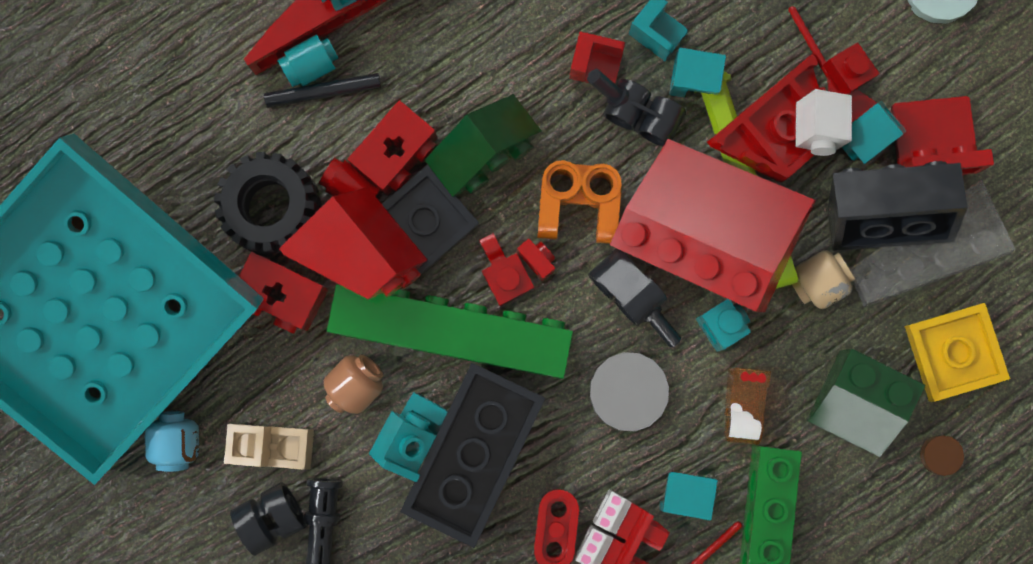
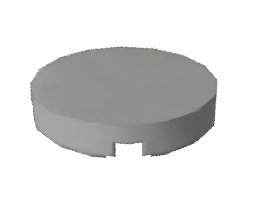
M623 352L609 357L596 369L590 382V399L594 412L605 424L617 430L638 431L651 426L662 416L668 403L669 385L664 371L654 360L640 353Z

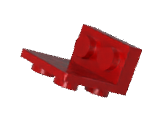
M968 96L894 103L890 107L892 114L906 129V132L895 140L898 164L905 167L924 166L933 161H944L947 164L961 163L962 175L977 174L994 165L992 149L977 150L971 104Z

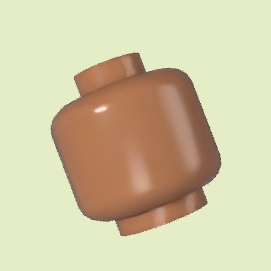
M354 355L345 356L324 379V389L327 392L325 399L329 406L339 413L346 411L351 414H360L382 392L383 383L381 379L383 373L378 365L365 355H359L358 357Z

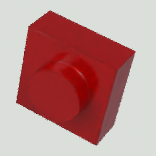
M858 42L823 64V67L841 93L847 95L872 81L880 74Z
M528 238L517 248V254L542 282L555 272V267L551 264L555 257L541 241L535 245Z

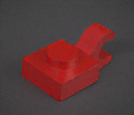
M494 233L479 240L492 265L482 270V274L499 306L535 288L517 253L506 258Z

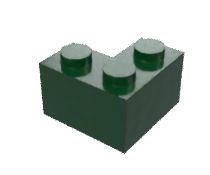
M512 94L467 114L430 153L425 161L452 197L466 190L473 194L488 183L489 179L486 175L490 171L493 173L499 170L511 160V157L517 161L528 154L534 148L531 141L542 130L515 95Z

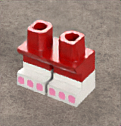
M609 489L593 522L595 525L623 538V540H619L605 531L590 525L574 557L581 564H650L635 556L640 543L644 542L660 551L670 532L653 520L654 516L650 512Z

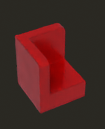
M580 31L569 79L589 83L587 81L588 74L592 70L598 69L616 83L625 42Z

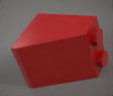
M368 187L332 196L279 248L283 255L366 299H371L381 293L388 297L400 287L402 290L407 288L421 276L417 269L428 260Z

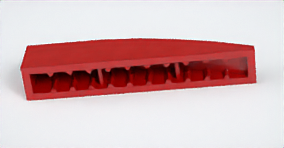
M295 0L268 28L244 60L252 72L258 75L279 63L278 59L285 56L284 51L316 34L321 39L387 0H358L338 11H335L330 0L323 3L321 0Z

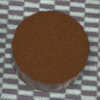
M937 435L930 437L924 442L921 447L920 458L928 471L933 474L946 476L954 474L960 469L964 461V452L960 443L954 438Z

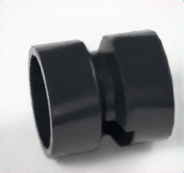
M283 482L262 492L259 502L250 499L230 510L231 520L240 540L254 556L276 545L278 536L286 539L307 527L304 514L296 498ZM270 512H271V514H272V516H273L275 522H273V521L271 520V518H270V516H269V513H270Z

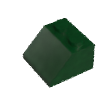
M852 348L840 350L806 421L880 457L909 422L925 388V384Z

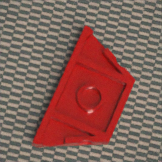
M813 53L707 141L708 145L780 183L793 175L814 156L811 150L796 147V102L815 89L825 90V87L819 88L813 68L818 63Z

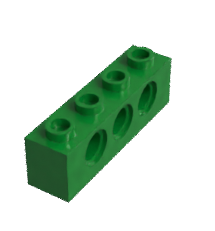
M752 445L739 564H790L801 451Z

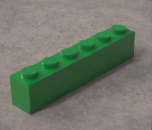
M336 284L326 331L328 333L564 379L573 331L565 329L566 322L542 318L540 325L526 322V314L506 310L503 311V316L499 317L487 314L488 307L465 303L464 309L449 307V299L426 295L425 302L409 299L410 292L398 289L388 297L381 293L371 299H366L344 286Z

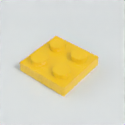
M985 303L905 326L922 382L925 384V391L929 402H936L1010 379Z

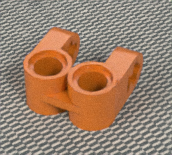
M561 160L550 164L545 169L542 177L537 238L557 239L560 206L576 204L588 205L598 209L596 243L610 244L619 224L622 183L618 171L611 165L604 163L592 166L573 164ZM556 175H566L572 181V187L566 192H558L553 189L550 181ZM595 178H604L610 183L611 191L606 195H597L591 190L590 182Z

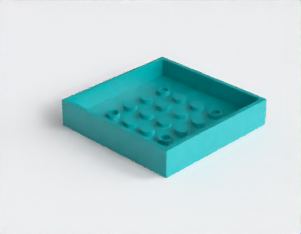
M73 133L60 137L0 205V308L4 312V317L0 318V409L95 485L257 310L264 298L76 134ZM74 216H78L84 221L83 230L76 229L73 226L72 218ZM168 300H177L181 304V310L172 311L168 306ZM89 387L99 389L101 397L95 398L91 396Z

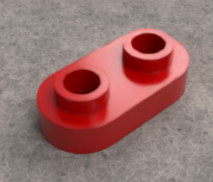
M564 489L550 490L540 500L534 544V555L538 564H570L574 558L579 505L576 498ZM563 502L566 505V512L562 516L553 515L551 512L553 503ZM551 542L559 543L562 547L561 553L557 556H550L546 551L547 545Z

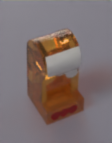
M743 368L728 369L724 414L726 415V442L760 444L764 428L766 393L770 385L771 371Z

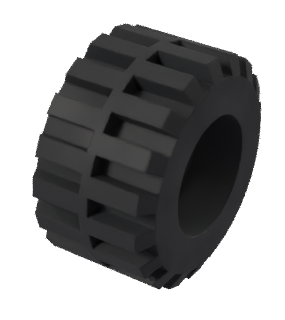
M256 152V158L254 159L246 155L240 158L242 165L236 167L234 164H231L226 169L231 173L226 180L221 177L217 184L222 188L221 193H215L214 202L219 205V209L215 210L216 218L223 223L220 227L224 233L243 248L254 253H260L263 256L273 257V254L283 256L279 248L322 207L321 199L317 195L319 192L318 188L311 180V177L295 161L290 158L289 160L286 159L282 154L273 152V155L269 156L266 152ZM267 185H282L287 189L290 199L289 207L284 217L270 226L262 227L255 225L249 214V205L254 194Z

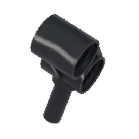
M594 69L588 74L587 81L607 97L608 105L603 113L606 119L617 126L640 134L646 140L661 147L665 145L668 139L673 141L686 115V110L681 105L661 96H656L653 101L649 100L651 92L634 81L620 79L618 85H616L598 69Z
M616 248L588 273L590 279L610 300L615 298V304L633 324L639 326L643 322H649L669 347H674L680 342L681 336L661 313V305L667 301L666 295L650 277L638 269L623 251Z

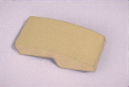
M227 424L224 464L301 470L311 469L314 430Z

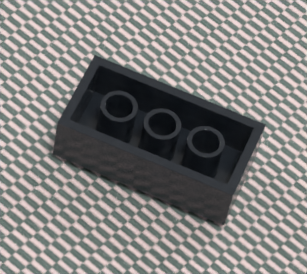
M471 363L419 471L420 477L417 482H414L400 512L475 548L545 398Z

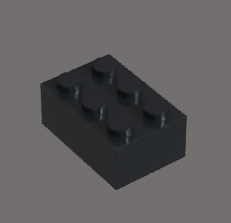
M933 161L924 166L913 167L893 164L877 170L848 168L840 173H833L828 203L833 251L955 242L968 209L961 163L947 164L944 161Z

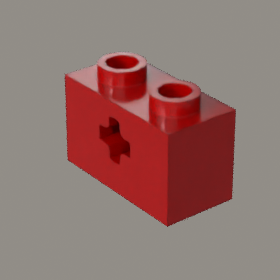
M399 100L347 160L366 179L388 196L392 190L396 192L409 181L412 176L409 173L410 169L418 160L422 163L425 162V159L437 147V144L434 142L438 137L435 129ZM392 145L396 148L401 146L404 154L401 157L396 154L391 156L388 149Z
M252 251L239 275L243 281L264 298L253 315L259 317L263 310L276 317L273 322L274 325L292 334L295 333L297 327L305 331L309 330L329 290ZM273 289L281 290L283 294L287 295L284 302H275V299L270 296Z

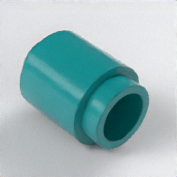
M316 34L284 51L285 56L278 59V62L291 86L295 87L299 84L305 86L335 70L336 68L332 62L339 58L329 39L325 38L320 41Z

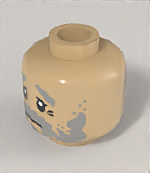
M823 250L796 266L795 270L799 282L792 285L804 305L812 301L817 308L825 309L848 296L852 291L851 282L856 279L839 252L833 255L831 252Z

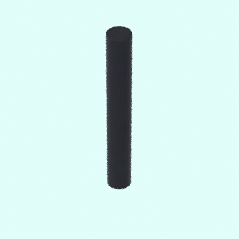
M379 73L267 92L264 93L266 107L272 108L381 88Z

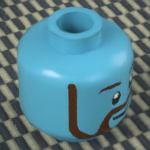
M162 412L159 415V420H154L145 430V457L149 463L156 465V470L164 472L186 470L189 468V463L198 458L199 427L195 421L184 419V412Z

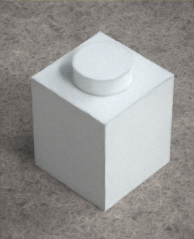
M815 89L796 102L797 148L809 149L814 155L826 156L834 154L837 149L852 141V95Z

